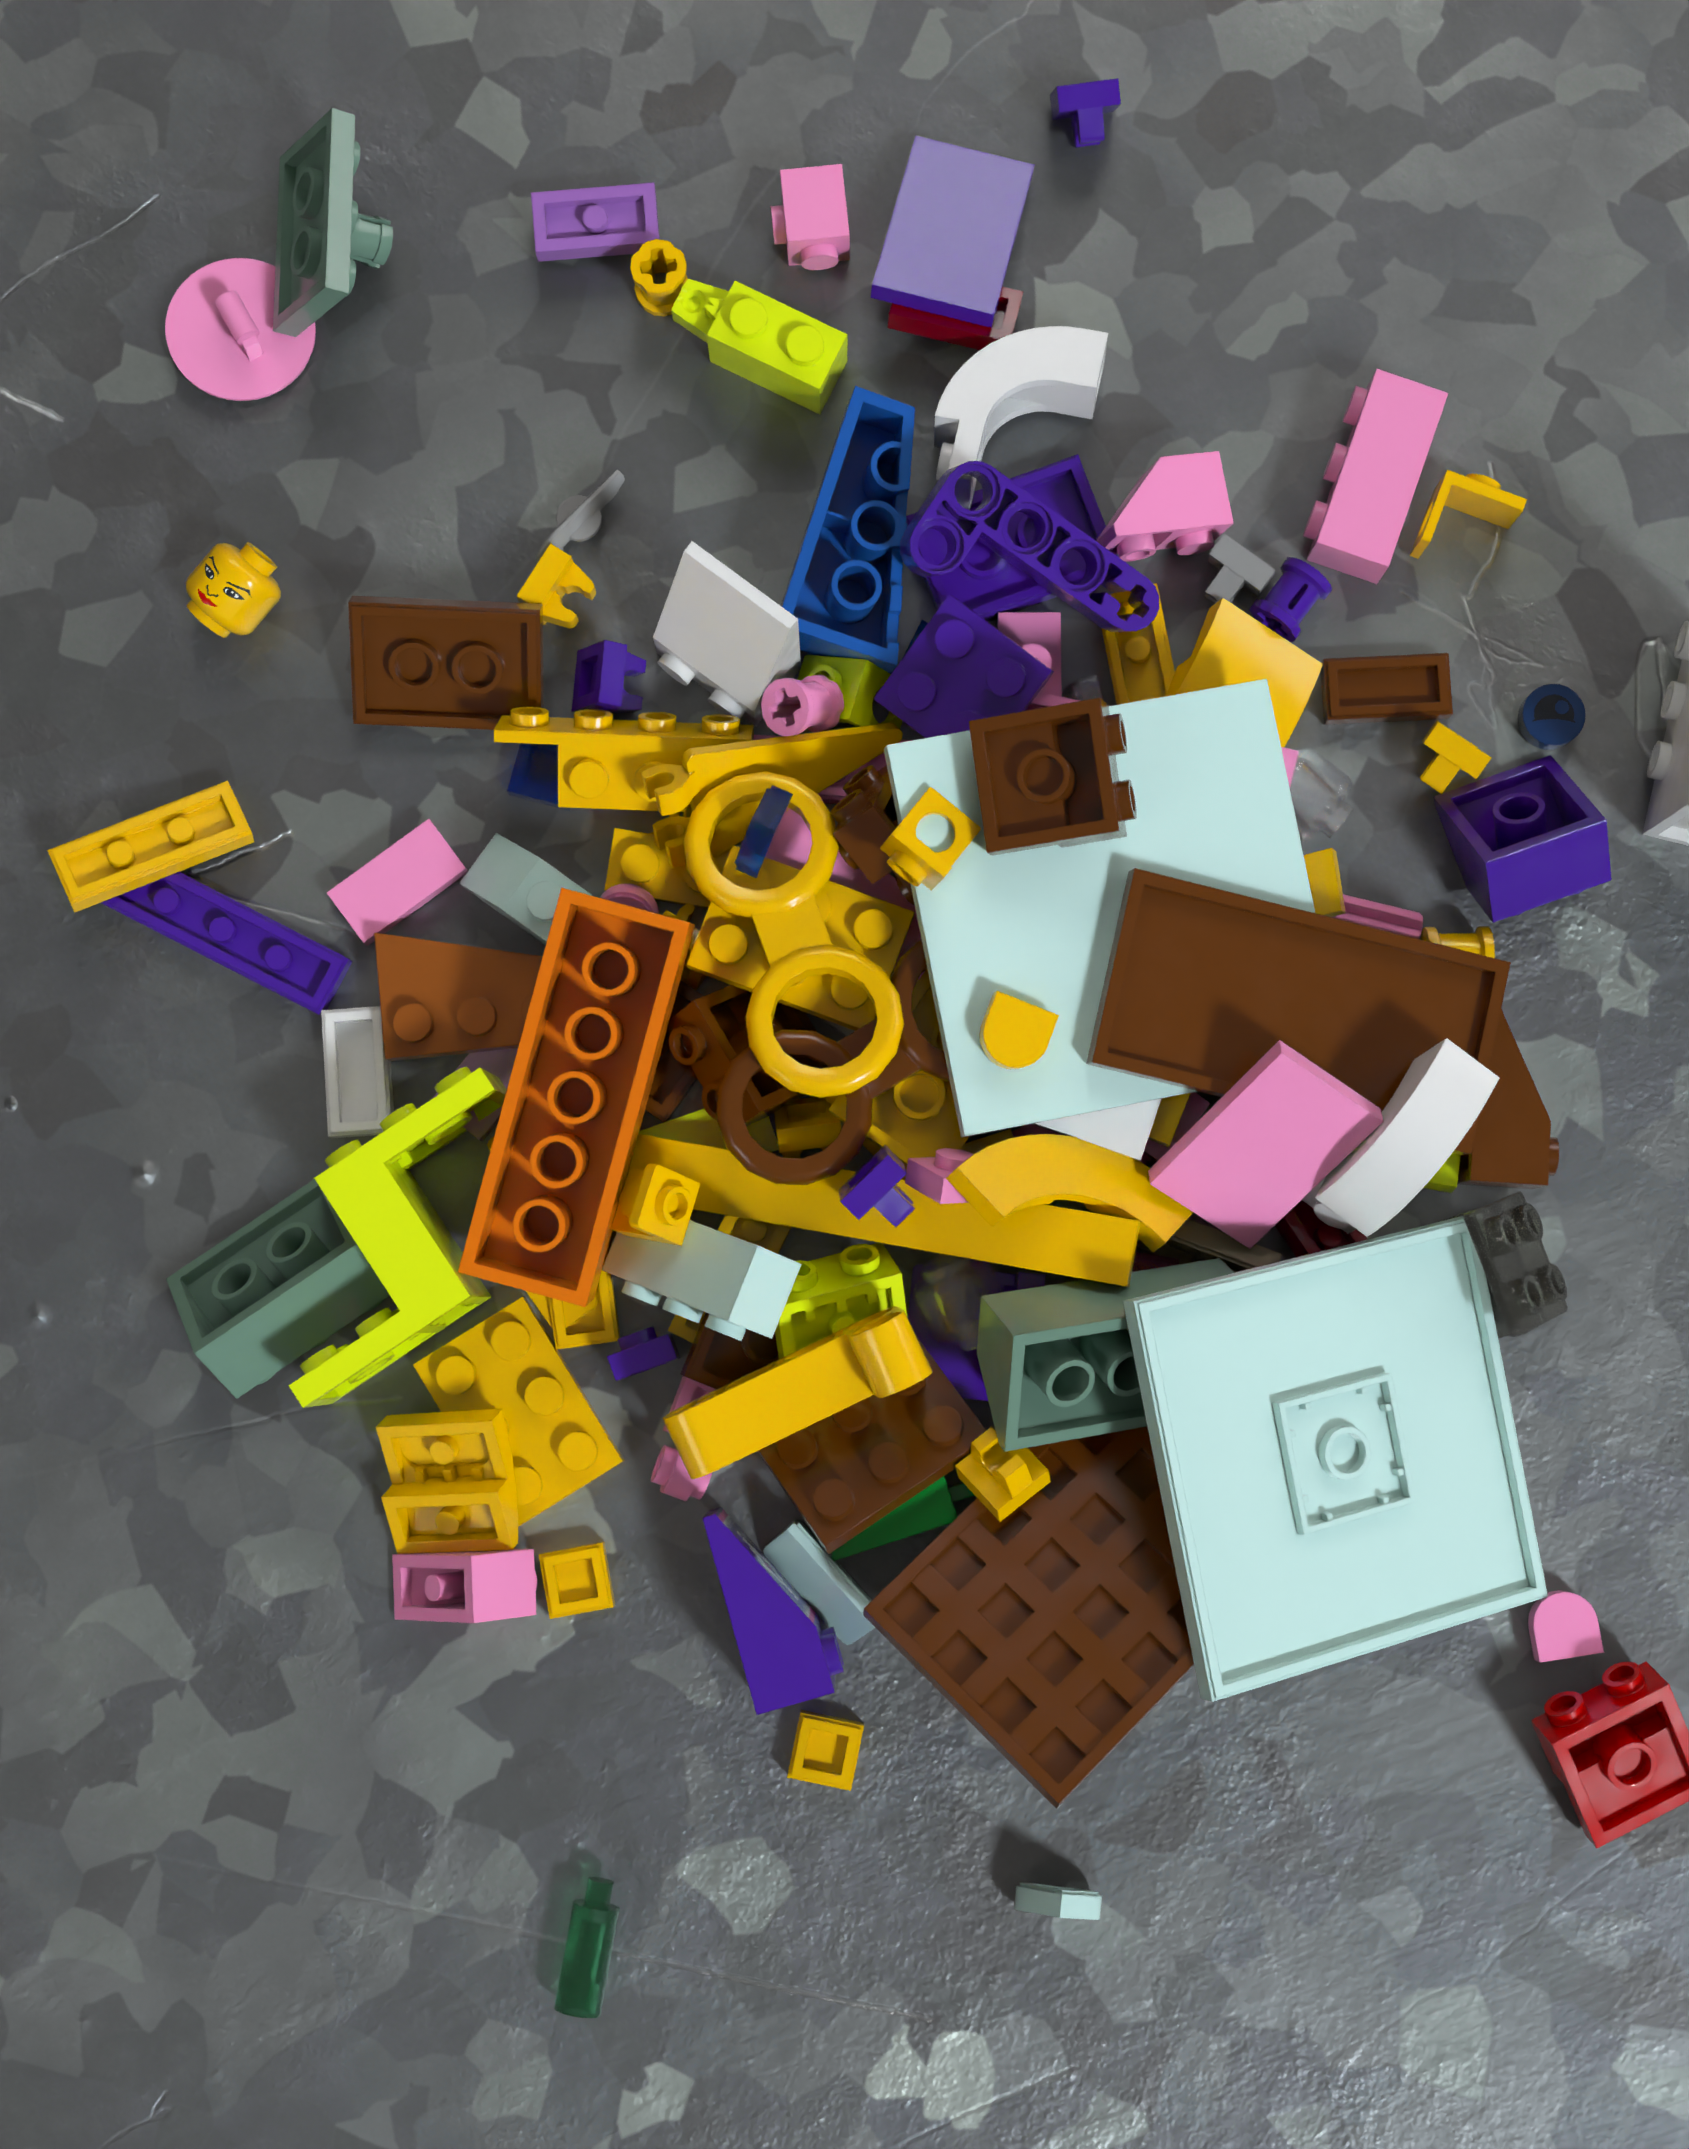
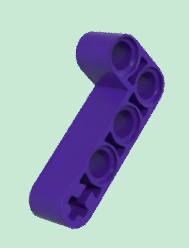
M968 461L947 470L940 477L904 531L900 541V555L910 571L920 576L933 577L955 570L978 540L1099 627L1110 632L1141 630L1155 619L1159 610V594L1156 586L1146 576L994 467L982 461ZM962 475H970L976 478L982 486L983 499L976 510L963 508L956 499L955 485ZM1015 512L1026 514L1032 520L1035 527L1033 540L1026 548L1015 545L1007 532L1008 522ZM926 529H935L946 539L947 554L945 559L938 565L926 562L919 552V539ZM1068 549L1078 551L1086 563V572L1083 579L1075 585L1067 582L1060 571V560ZM1100 585L1114 593L1131 591L1128 603L1134 608L1132 614L1117 615L1121 605L1118 600L1107 592H1092Z

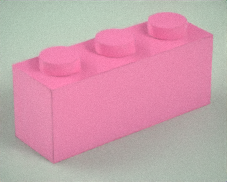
M1376 369L1366 389L1355 386L1343 418L1344 423L1353 425L1346 446L1338 443L1335 444L1323 476L1324 480L1333 482L1326 503L1315 501L1303 533V537L1313 540L1307 557L1308 561L1374 584L1379 582L1390 565L1448 396L1447 392L1380 369Z

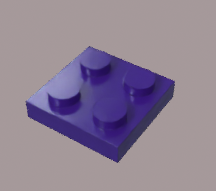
M949 594L874 699L922 736L930 738L970 731L969 721L1026 711L1054 671L957 598Z

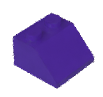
M1551 755L1434 796L1435 808L1466 888L1493 923L1520 915L1525 911L1555 900L1576 895L1586 889L1612 880L1607 820Z

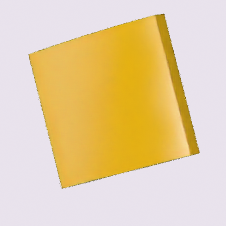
M1222 598L1209 608L1192 655L1177 666L1166 696L1267 679L1281 747H1285L1309 700L1323 664Z
M486 1409L386 1415L376 1426L392 1485L383 1494L381 1499L397 1554L513 1550L518 1544V1503L513 1458L503 1410Z

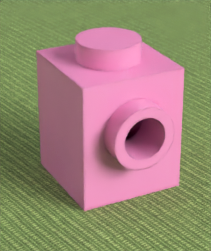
M842 164L780 170L782 205L771 206L774 245L786 244L788 265H802L803 268L808 270H824L834 267L838 264V261L850 260V234Z

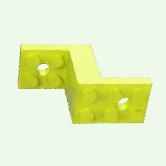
M467 1066L454 1071L436 1084L434 1087L438 1093L436 1097L416 1109L413 1103H409L392 1112L379 1124L383 1129L382 1133L364 1145H361L357 1139L338 1148L325 1159L329 1168L314 1178L398 1309L391 1312L388 1307L377 1312L355 1328L360 1337L350 1345L345 1344L337 1349L334 1344L327 1346L300 1365L305 1375L290 1384L289 1387L303 1408L333 1404L491 1298L490 1293L480 1278L458 1272L463 1252L409 1170L466 1133L467 1130L463 1126L473 1118L470 1113L472 1110H474L478 1121L503 1106L507 1089L500 1078L481 1067L472 1073Z

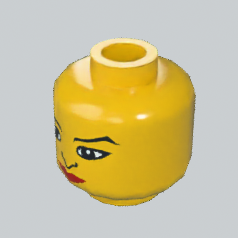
M249 542L241 550L231 544H217L185 582L186 591L191 600L186 606L201 623L223 638H227L230 633L249 635L281 597L278 583L271 576L277 566L266 554Z

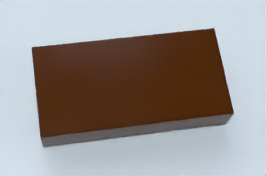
M1449 653L1326 658L1321 662L1323 664L1320 674L1324 725L1449 719L1453 715Z

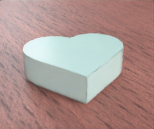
M1020 1882V1885L1016 1886L1014 1909L1057 1918L1100 1920L1102 1896L1099 1895L1098 1891Z

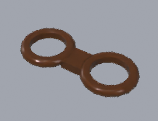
M922 939L899 958L890 977L891 982L900 995L904 1020L897 1053L877 1079L851 1094H845L847 1099L846 1120L838 1137L822 1152L805 1158H782L764 1150L749 1134L743 1119V1096L752 1077L762 1067L751 1051L749 1044L730 1061L717 1090L716 1120L726 1148L747 1171L772 1183L786 1185H809L834 1176L859 1154L872 1126L873 1099L921 1070L944 1081H950L944 1051L932 1046L919 1032L911 1012L912 992L920 975L927 969ZM877 1018L838 1042L811 1030L782 1029L774 1032V1036L782 1050L791 1057H808L825 1065L827 1068L837 1067L860 1056L873 1038Z

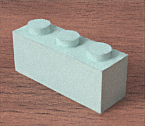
M689 1220L682 1246L628 1237L617 1232L602 1271L626 1280L621 1291L622 1293L655 1306L658 1305L662 1295L667 1296L662 1309L696 1323H699L703 1312H706L709 1316L705 1327L742 1341L746 1329L772 1339L802 1264L756 1244Z

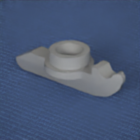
M618 469L588 497L582 495L571 496L561 503L556 514L558 527L545 539L536 555V563L539 562L550 543L563 551V547L570 540L583 542L597 534L602 523L600 510L614 498L625 481L624 475Z

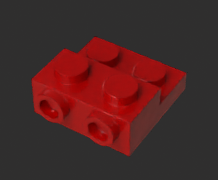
M1629 1661L1612 1665L1603 1673L1602 1684L1581 1695L1574 1691H1565L1552 1696L1544 1705L1545 1713L1531 1720L1552 1771L1564 1784L1584 1833L1596 1849L1689 1802V1731L1669 1683L1647 1661L1639 1665Z

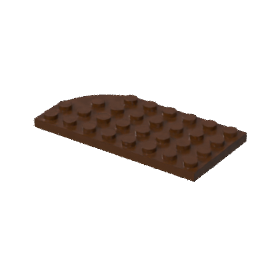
M1147 1426L1029 1447L1028 1449L1048 1469L1051 1481L1001 1522L977 1498L889 1583L863 1611V1616L1056 1809L1194 1667Z

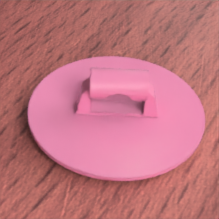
M231 258L216 261L191 274L175 292L169 304L165 322L168 349L179 371L200 390L226 400H257L286 388L306 367L315 344L316 324L315 322L297 337L273 331L275 266L248 258Z

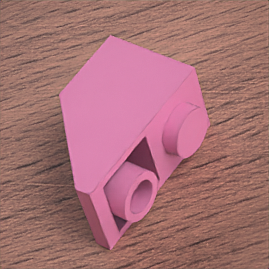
M1219 451L1160 457L1140 477L1096 541L1112 553L1118 554V557L1125 562L1148 558L1154 555L1156 550L1176 548L1179 555H1193L1213 548L1214 541L1234 524Z

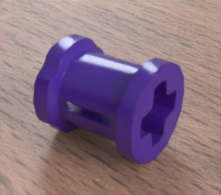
M1287 557L1280 567L1282 576L1265 599H1256L1249 610L1256 620L1289 642H1294L1301 633L1299 624L1317 600H1325L1332 591V587L1329 581L1313 566L1301 559Z

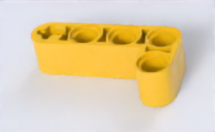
M893 1306L870 1315L697 1398L664 1416L663 1421L690 1478L696 1479L736 1462L872 1395H875L877 1398H883L900 1392L927 1378L933 1371L905 1311L897 1306Z

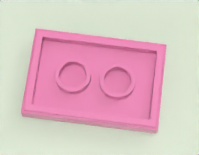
M1279 1040L1148 1170L1149 1182L1153 1187L1250 1249L1383 1123L1381 1109Z

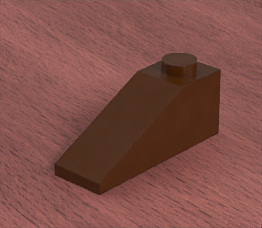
M1501 1009L1489 1070L1500 1079L1479 1114L1472 1153L1461 1155L1457 1184L1518 1189L1541 1188L1548 1186L1549 1175L1554 1176L1556 1174L1559 1163V1142L1556 1137H1550L1551 1120Z

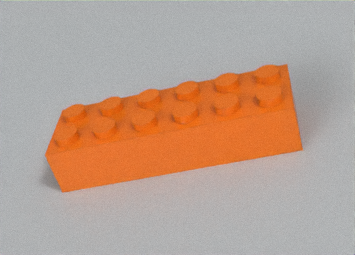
M561 887L459 1265V1273L586 1307L594 1299L612 1234V1223L630 1168L695 924Z

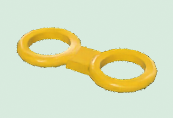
M764 771L736 775L711 789L693 810L683 844L687 871L701 894L727 913L752 918L769 965V969L753 988L745 1016L749 1047L764 1072L790 1091L818 1098L851 1094L877 1079L897 1053L904 1027L900 995L883 968L858 951L832 945L815 896L832 875L839 845L838 840L833 835L836 828L835 820L819 794L796 778ZM767 800L784 804L802 817L811 832L812 847L807 863L795 878L777 888L752 890L736 886L720 874L712 861L710 844L715 828L728 812L744 803ZM832 974L848 978L865 990L875 1006L877 1023L871 1042L860 1056L842 1066L819 1069L800 1064L782 1050L774 1036L772 1021L778 1001L790 986L808 976Z

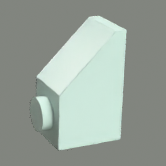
M498 833L494 835L459 883L545 946L561 887L592 896V894L543 859Z

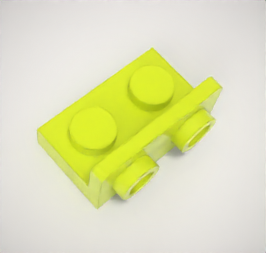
M856 1244L834 1255L811 1261H795L802 1265L775 1330L778 1356L781 1359L870 1315L893 1306L903 1309L907 1315L902 1272L883 1244Z

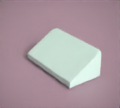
M795 1519L765 1546L763 1550L765 1557L829 1628L834 1626L836 1636L842 1643L846 1645L853 1644L875 1628L863 1616L864 1608L872 1599L837 1560L833 1561L832 1555L827 1554L818 1539L801 1520L797 1521Z

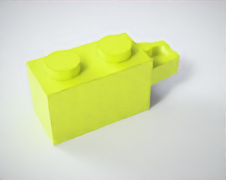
M687 279L671 310L672 318L675 322L708 343L710 362L819 415L847 363L848 334L737 281H734L730 290L727 291Z

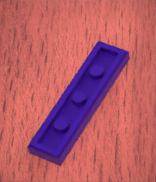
M180 872L101 902V904L321 1017V1010L328 1009L352 964V961L345 956Z

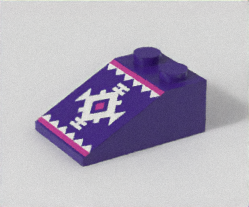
M719 1507L709 1510L704 1515L703 1522L756 1715L835 1693V1675L844 1672V1662L834 1626L822 1630L818 1614L723 1508Z

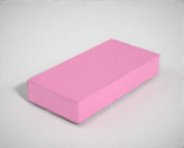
M427 819L336 885L327 894L362 942L368 946L375 941L374 933L385 934L466 875L468 870L431 820Z

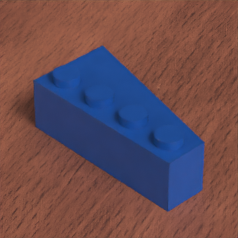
M858 386L854 387L845 409L781 607L798 618L801 651L816 656L865 659L892 674L898 665V628L903 586H901L903 560L900 555V541L907 528L906 512L908 490L910 489L915 407Z

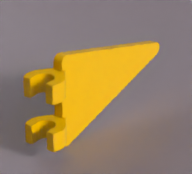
M883 723L690 748L683 753V765H656L644 770L641 775L645 794L649 799L656 798L658 811L662 816L675 814L686 808L689 803H691L693 812L706 794L716 786L736 775L764 771L796 778L818 794L882 754L886 745L899 743L903 733L894 723ZM763 800L744 803L728 812L715 828L710 844L711 856L713 858L730 849L732 845L738 844L778 819L788 811L789 807L784 804ZM668 817L652 825L656 846L660 851L666 849L668 861L672 868L686 865L683 840L690 817Z

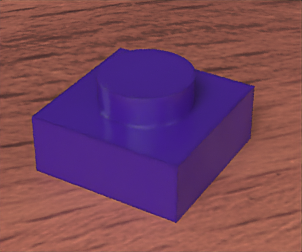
M654 1326L617 1339L621 1351L607 1356L615 1381L626 1379L680 1359L673 1335L666 1334L657 1337Z

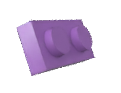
M655 183L531 193L535 252L538 262L635 254L645 242L660 239Z

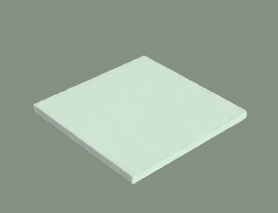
M1267 679L1109 706L1110 715L1120 713L1123 718L1127 738V753L1116 755L1119 781L1131 780L1137 810L1136 819L1125 821L1127 837L1063 848L1053 845L992 856L986 850L970 731L886 745L884 754L898 824L902 822L924 793L932 787L981 828L980 832L954 862L952 869L932 891L922 883L918 887L911 884L961 1138L1198 1092L1088 1065L1086 1062L1126 880L1130 870L1137 868L1316 913ZM932 814L923 817L918 822L916 837L934 852H942L951 846L954 839V830L946 818ZM996 991L1059 1015L1046 1051L1039 1060L1029 1066L1020 1069L999 1067L991 1062L982 1050L979 1038L980 1027L991 997Z
M1460 1216L1123 1301L1196 1677L1202 1699L1214 1702L1548 1596L1475 1216Z

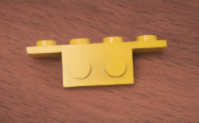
M518 707L511 710V716L502 715L494 728V742L558 745V807L658 811L656 798L649 799L645 794L641 775L644 770L662 764L683 765V753L690 748L751 741L754 738V725H740V718L732 715H706L702 717V723L676 722V715L666 712L641 713L638 715V721L613 720L611 712L598 709L579 710L574 713V718L549 717V710L544 708Z

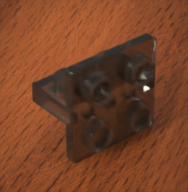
M1521 1191L1440 1220L1444 1221L1464 1216V1221L1487 1278L1498 1339L1508 1335L1513 1338L1525 1334L1567 1311L1568 1308L1565 1301L1567 1287L1564 1277L1555 1264L1550 1263L1541 1240L1543 1237V1226L1536 1209L1526 1202Z

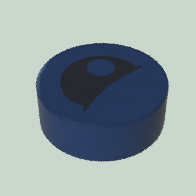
M1546 684L1535 689L1522 702L1518 711V727L1523 737L1531 745L1544 750H1555L1566 746L1579 735L1584 726L1586 714L1584 704L1576 692L1561 684Z

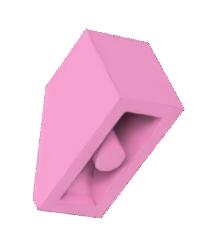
M534 1549L392 1554L395 1620L479 1623L536 1615L537 1575L534 1566Z

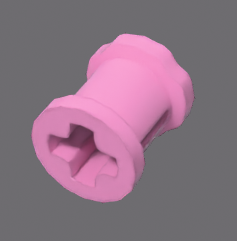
M824 675L807 676L801 681L794 678L776 679L766 688L761 702L762 717L766 725L775 734L781 736L799 735L806 729L811 732L829 731L838 724L840 714L844 709L843 694L838 684L829 680Z

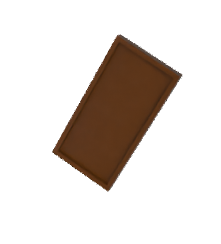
M1134 868L1128 872L1086 1064L1223 1097L1280 1040L1381 1109L1382 1113L1399 1087L1413 1060L1446 1038L1489 1069L1511 962ZM1479 1115L1453 1153L1460 1155L1472 1153Z

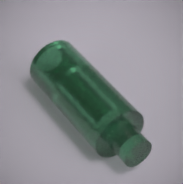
M589 1877L585 1898L573 1901L554 2009L562 2014L579 2018H598L601 2016L620 1912L618 1906L610 1903L614 1885L612 1880Z

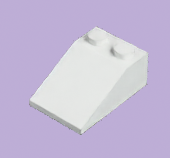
M691 541L682 555L653 635L657 654L661 656L657 663L667 674L681 684L687 686L693 679L709 691L711 695L707 699L708 702L721 714L736 716L740 719L743 716L753 725L757 726L763 718L761 702L763 693L768 685L776 679L794 678L801 669L798 618Z

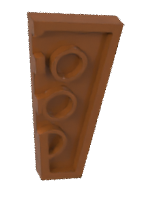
M374 933L386 1060L398 1061L519 1047L543 956Z

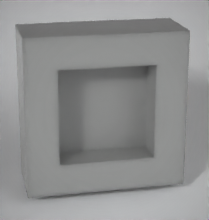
M1224 533L1209 553L1208 562L1218 568L1220 572L1205 591V598L1213 604L1222 598L1232 603L1243 587L1259 598L1273 579L1275 569Z

